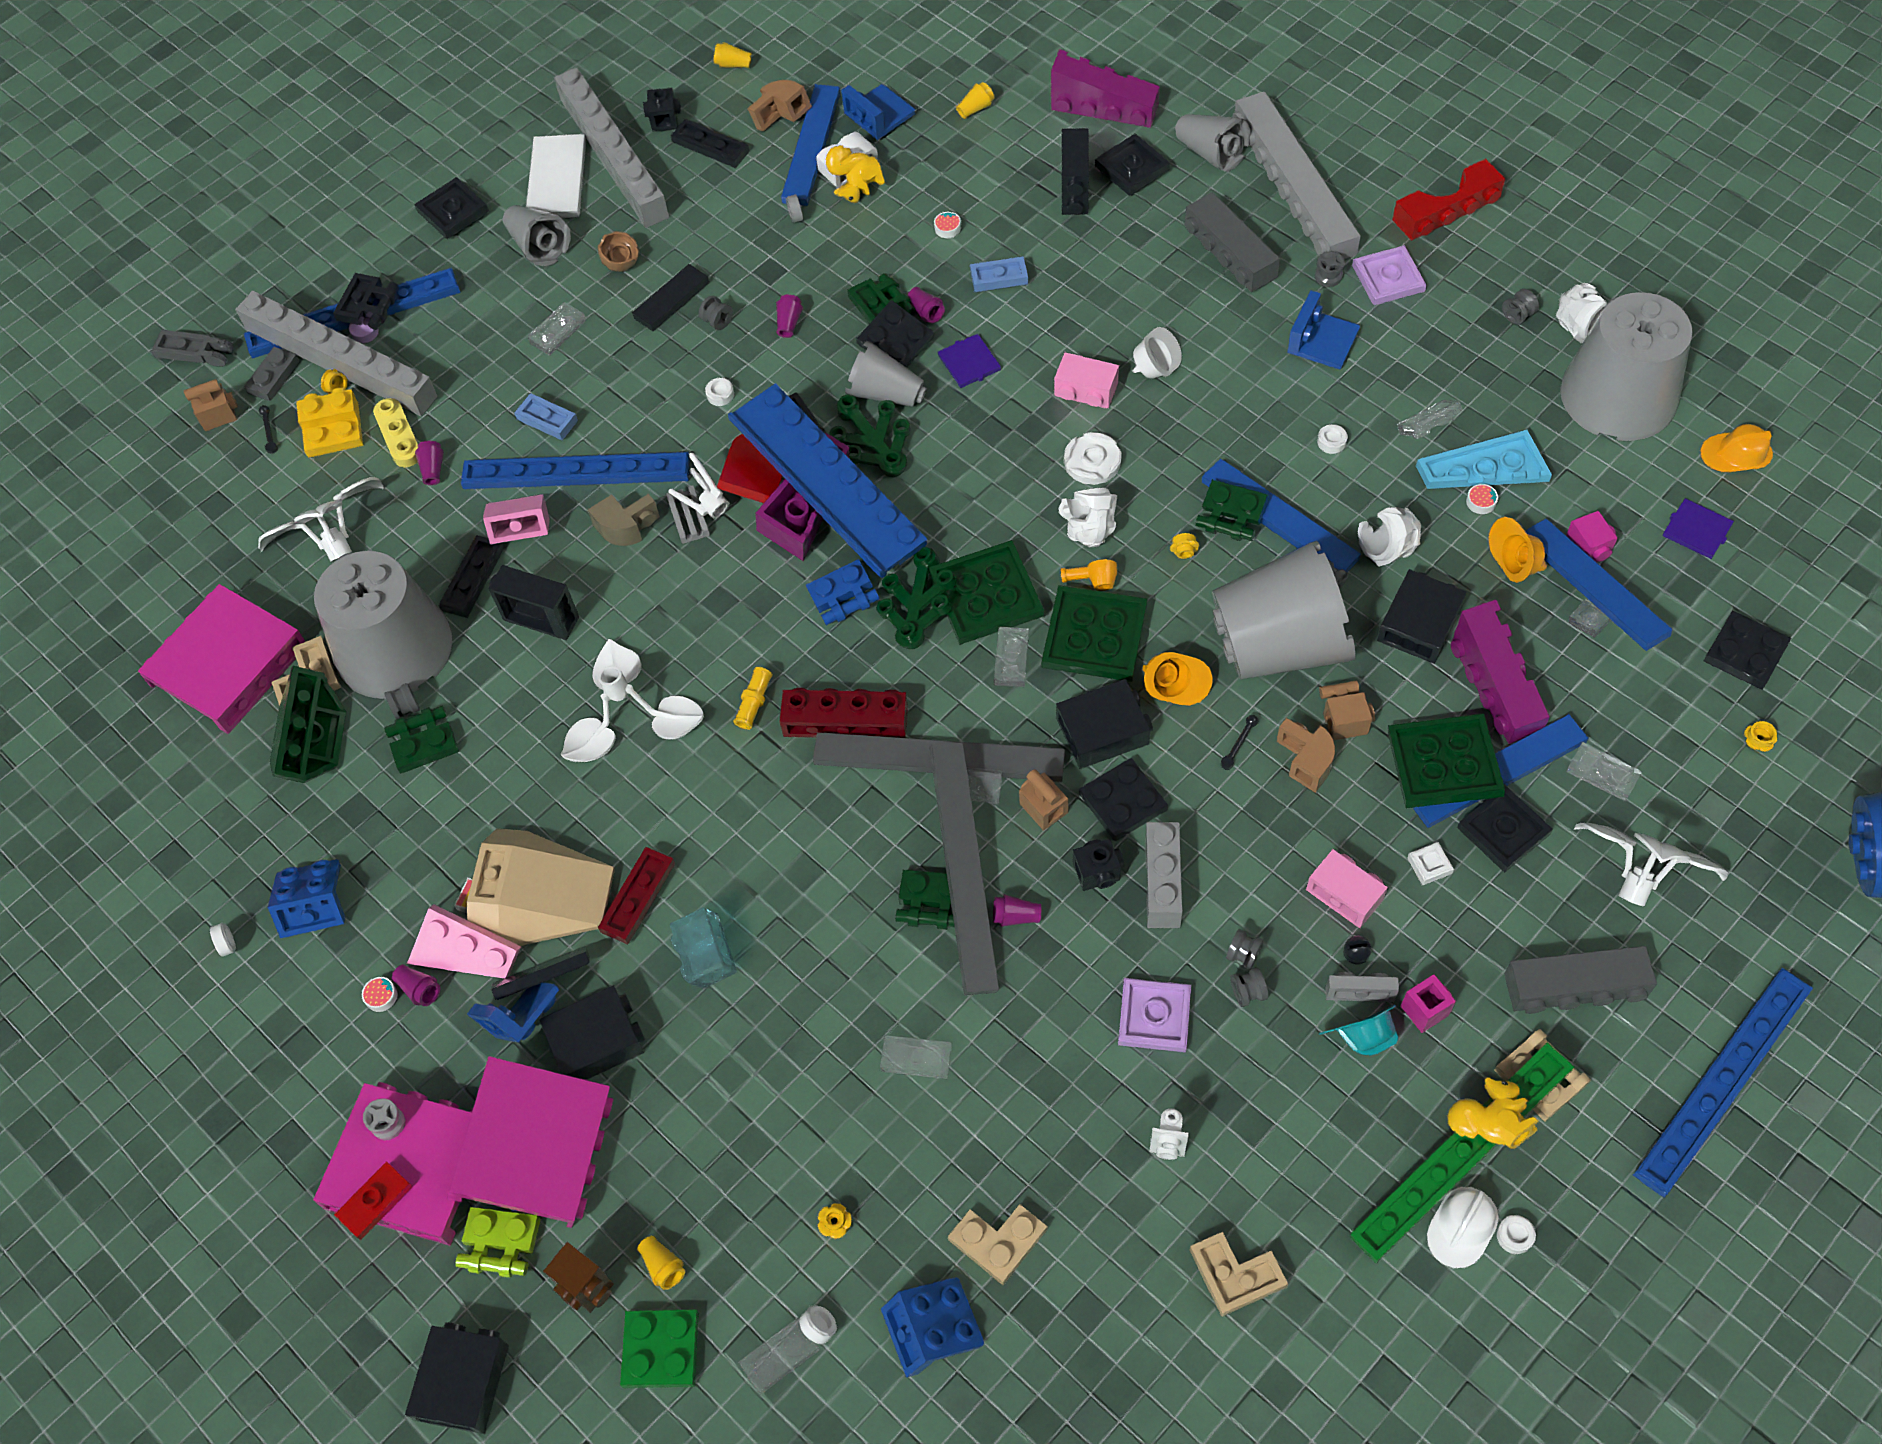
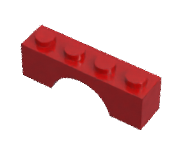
M1485 158L1463 169L1459 191L1454 194L1432 196L1418 190L1397 200L1392 220L1411 241L1420 236H1426L1443 225H1449L1466 214H1472L1477 209L1496 202L1501 197L1505 178Z

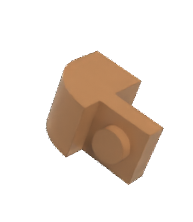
M778 80L760 89L762 96L748 110L756 128L764 131L781 116L795 122L812 106L804 86L791 80Z
M1286 718L1279 726L1276 742L1297 754L1292 761L1289 777L1316 793L1330 773L1335 755L1334 741L1329 732L1321 725L1312 734L1303 724L1294 723Z

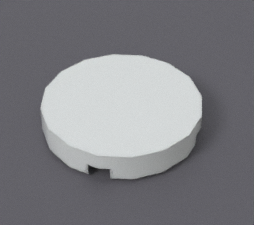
M1089 432L1083 434V437L1078 439L1075 437L1069 442L1065 448L1064 465L1067 473L1074 480L1083 484L1096 485L1105 483L1115 477L1120 469L1122 453L1111 437L1102 433Z

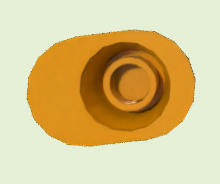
M1744 424L1738 426L1732 432L1711 436L1704 441L1700 449L1701 458L1707 466L1720 472L1764 468L1770 464L1773 458L1770 446L1771 431H1764L1756 425Z
M1510 517L1499 518L1492 525L1489 532L1490 551L1510 581L1519 583L1524 581L1529 575L1546 570L1547 564L1544 560L1545 548L1538 537L1527 534L1521 525Z
M1164 652L1154 656L1142 668L1145 672V688L1152 697L1158 700L1179 705H1193L1201 702L1212 688L1213 677L1210 668L1205 662L1195 657L1175 652Z

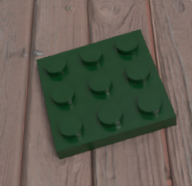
M1012 540L929 567V575L933 584L937 583V574L945 569L951 570L957 579L956 585L941 595L947 596L952 604L947 617L959 645L1044 617V608Z
M1058 585L1041 668L1116 680L1126 679V681L1132 682L1148 599Z
M1484 714L1388 725V737L1405 808L1504 797L1505 787Z

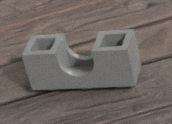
M1146 822L1147 928H1180L1182 890L1179 822Z

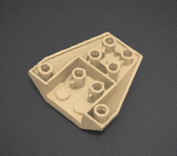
M496 828L481 843L467 899V920L519 946L596 930L606 914L615 869L611 865L529 831Z

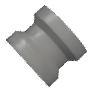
M382 1098L376 1099L366 1107L363 1113V1122L378 1139L391 1140L403 1131L405 1117L403 1112L391 1100Z

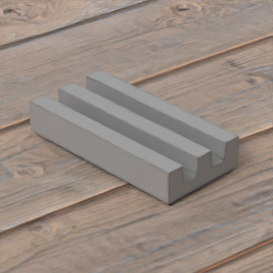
M694 485L688 487L689 490L683 492V489L677 490V492L700 504ZM666 493L682 544L710 536L704 516L702 517L695 510L702 531L696 532L688 505L671 494ZM676 502H681L691 532L689 535L684 533L675 505Z

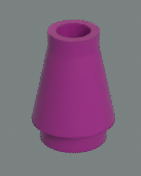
M914 287L910 290L908 296L923 321L935 323L942 318L945 308L940 298L923 291L919 287Z
M786 294L782 295L780 300L776 302V333L780 337L790 338L793 336V331L803 311V306L801 305L800 298Z
M423 441L418 444V449L415 451L422 475V482L426 485H436L440 482L444 451L438 442Z
M1003 894V897H995L993 923H1000L1001 927L1040 923L1041 903L1029 902Z
M404 964L398 966L392 974V980L399 985L415 1005L429 1006L440 994V985L434 976L411 969Z

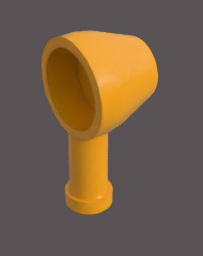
M1102 559L1090 562L1087 567L1061 568L1062 583L1090 578L1095 590H1110L1113 588L1116 580L1117 563L1113 560Z

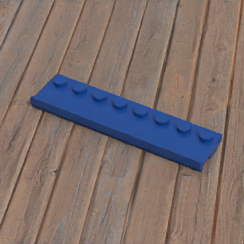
M776 383L733 413H728V419L879 577H885L890 569L898 563L901 565L927 545V538Z

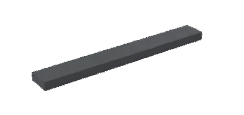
M817 732L813 763L814 765L933 773L929 749L931 744L957 742ZM963 742L967 775L1027 779L1028 773L1036 769L1040 774L1044 772L1052 781H1063L1065 749Z
M963 742L932 743L929 749L964 995L997 993L999 987Z

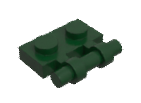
M886 273L879 276L878 280L880 283L877 285L869 278L847 289L849 299L869 324L889 303L890 300L885 295L891 296L892 301L911 315L915 313L910 297L907 294H903L899 289L900 286L894 278H890Z
M1212 480L1202 505L1203 510L1212 513L1209 517L1198 515L1195 526L1205 528V531L1208 533L1216 534V532L1230 535L1233 540L1241 541V539L1253 541L1255 530L1246 528L1249 522L1260 525L1269 496L1265 493ZM1223 516L1237 519L1234 524L1221 520Z
M443 705L434 709L430 707L421 710V714L407 719L401 717L394 720V724L384 727L388 738L400 735V740L389 743L400 774L459 752L450 724L446 722L437 725L436 720L447 717ZM423 725L427 726V730L413 735L410 733L412 729Z
M903 870L898 900L899 904L910 905L909 910L897 909L895 921L908 923L910 927H919V924L937 926V929L942 930L954 927L953 914H950L952 906L947 874ZM922 906L940 908L938 913L921 911Z

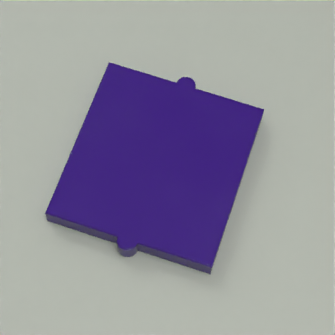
M978 334L962 341L957 340L955 344L938 351L939 358L960 388L978 380L983 381L985 377L1001 370V366Z
M1685 498L1677 512L1671 514V521L1662 536L1712 559L1720 544H1725L1727 540L1725 536L1734 521Z

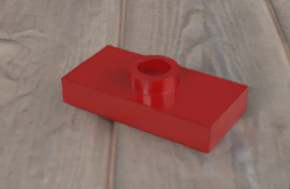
M386 1161L334 1215L359 1240H362L413 1186Z

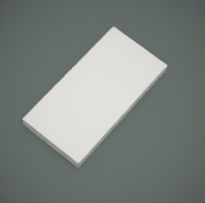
M585 134L534 137L526 207L553 213L561 218L580 216L586 149Z

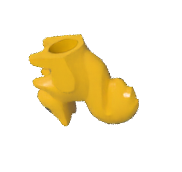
M843 145L834 146L828 151L826 155L828 171L836 176L846 175L847 183L837 188L834 194L840 197L843 196L849 202L856 203L860 199V191L867 196L870 195L868 188L870 182H876L879 185L885 184L880 164L874 156L860 152L851 154V149Z
M1487 1077L1485 1078V1089L1493 1102L1485 1108L1476 1100L1460 1099L1448 1111V1124L1461 1137L1467 1136L1472 1139L1479 1134L1488 1142L1506 1145L1510 1149H1515L1537 1131L1535 1125L1539 1120L1533 1116L1524 1118L1520 1114L1526 1109L1528 1100L1526 1098L1517 1099L1520 1093L1518 1085L1509 1081H1495Z

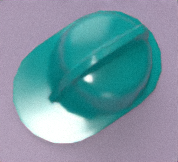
M1396 1005L1389 1006L1360 1022L1321 1032L1319 1035L1337 1031L1353 1051L1369 1056L1378 1054L1398 1042V1035L1390 1014V1010L1396 1007Z

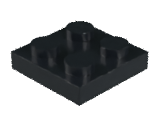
M1133 134L1095 158V167L1130 196L1169 171L1170 162L1138 135Z
M457 177L414 204L417 212L446 239H449L489 212L487 204Z
M890 300L857 337L856 343L867 350V347L863 344L866 341L871 342L907 368L934 338L935 332L894 301Z
M1732 610L1707 653L1704 662L1763 690L1792 638Z
M1132 758L1079 788V795L1114 842L1168 810L1166 801Z
M1504 785V797L1485 800L1463 818L1457 826L1504 873L1544 841L1553 831V828L1506 785Z

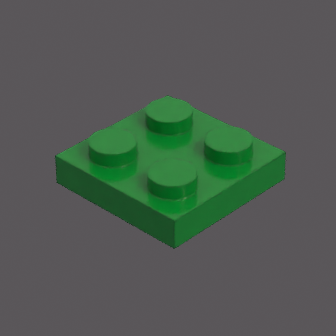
M697 1310L625 1311L620 1386L622 1388L695 1387L699 1312Z

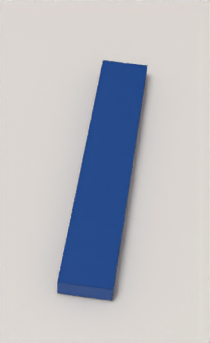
M818 84L814 86L810 99L812 107L806 112L781 199L783 204H786L787 196L796 194L800 205L808 206L818 172L816 156L826 145L840 97L839 86Z
M1221 458L1202 476V483L1208 487L1212 480L1268 494L1269 500L1260 523L1296 548L1317 541L1321 547V550L1317 551V553H1325L1327 559L1333 562L1336 569H1343L1346 572L1360 560L1361 553Z
M1544 519L1525 530L1527 534L1538 537L1542 541L1545 548L1544 560L1645 651L1671 636L1672 628L1549 520Z
M1568 714L1495 753L1504 785L1508 786L1586 744L1588 737ZM1480 800L1414 807L1413 809L1426 827L1430 828Z

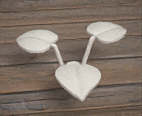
M369 477L348 486L333 497L334 501L326 502L319 505L315 510H309L300 514L294 519L295 522L277 526L264 533L259 538L258 547L262 552L279 535L292 529L301 528L318 544L320 550H325L331 562L351 554L352 550L346 541V538L349 536L345 530L342 501L361 491L375 488L384 489L383 484L378 478ZM337 509L339 532L336 527L329 529L323 517L325 513ZM316 517L318 518L325 531L320 534L322 540L305 524L306 522Z
M608 639L597 657L592 673L594 683L604 691L601 695L604 720L601 723L597 718H585L576 722L565 737L561 756L566 760L574 762H588L608 753L616 740L615 733L607 728L610 724L609 700L621 701L626 698L627 694H630L652 716H656L652 722V728L659 737L664 739H677L686 735L703 720L704 713L697 703L683 696L666 697L661 700L658 710L653 709L634 691L632 685L628 684L638 676L642 664L639 656L632 650Z
M1578 823L1574 830L1589 829L1603 838L1617 842L1626 850L1625 869L1622 874L1626 879L1619 896L1640 906H1645L1651 890H1656L1659 882L1677 863H1690L1700 868L1715 871L1722 881L1726 880L1729 875L1725 869L1700 855L1682 851L1668 843H1660L1657 839L1640 833H1635L1634 837L1639 839L1652 853L1644 869L1635 866L1634 870L1631 871L1633 846L1636 845L1634 840L1620 831L1604 825ZM1656 858H1658L1660 863L1670 860L1653 879L1655 874L1650 872Z

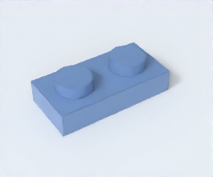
M1024 256L970 264L974 292L1028 284Z
M531 393L514 412L517 420L560 440L565 438L578 421L575 413Z

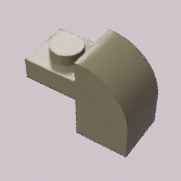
M611 494L588 509L595 529L606 541L619 546H629L642 541L640 530L649 527L660 518L655 500L649 494L625 509Z

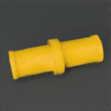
M762 667L754 668L748 688L743 690L741 694L742 703L733 723L742 729H752L757 711L765 702L764 694L773 674Z

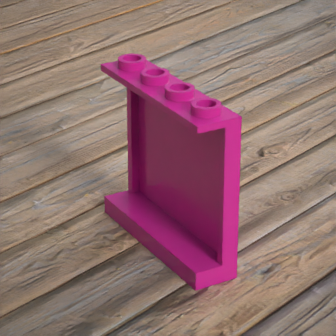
M218 584L205 597L203 602L186 617L175 632L164 641L161 647L144 662L138 672L150 687L154 688L155 685L212 719L220 730L229 734L272 686V681L277 680L294 662L296 657L292 647L306 641L296 628Z
M489 1056L447 1199L459 1202L462 1201V1198L564 1221L567 1222L566 1227L572 1228L575 1218L582 1220L587 1198H583L581 1195L584 1184L591 1185L596 1164H592L590 1161L593 1150L600 1151L605 1131L599 1130L602 1117L608 1119L611 1111L613 1098L607 1097L610 1086Z
M378 1082L377 1086L364 1083L313 1201L324 1210L336 1213L387 1161L413 1187L376 1225L451 1246L456 1232L450 1225L460 1202L447 1198L473 1108L468 1112L458 1109L459 1106L448 1100L440 1099L438 1103L428 1101L427 1096L415 1091H408L406 1095L396 1092L397 1089L386 1083ZM385 1098L391 1100L404 1114L405 1126L403 1131L391 1140L378 1139L363 1122V1113L366 1107L376 1099Z

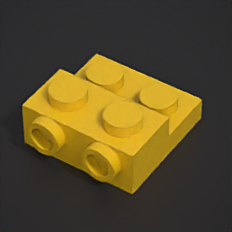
M335 388L331 394L322 396L308 394L304 397V400L296 401L298 423L303 433L304 452L308 458L363 446L359 403L352 389Z

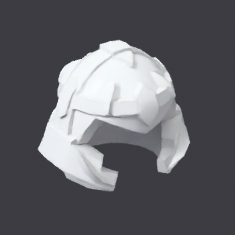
M1588 283L1576 284L1573 288L1564 292L1559 299V309L1556 313L1561 326L1567 331L1569 330L1580 343L1584 342L1602 311L1607 306V302L1597 295L1596 288Z
M1094 488L1074 492V499H1062L1059 506V514L1068 520V537L1073 541L1081 542L1089 548L1098 547L1104 543L1105 539L1116 528L1114 513L1117 495L1110 494L1109 489Z
M1389 507L1380 511L1377 518L1382 520V525L1375 531H1373V528L1367 521L1359 523V545L1365 556L1373 560L1378 567L1390 564L1401 557H1409L1417 546L1420 545L1421 523L1408 508Z

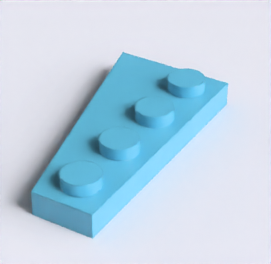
M1528 430L1418 459L1416 464L1427 489L1469 487L1477 484L1502 485L1549 482L1552 476Z

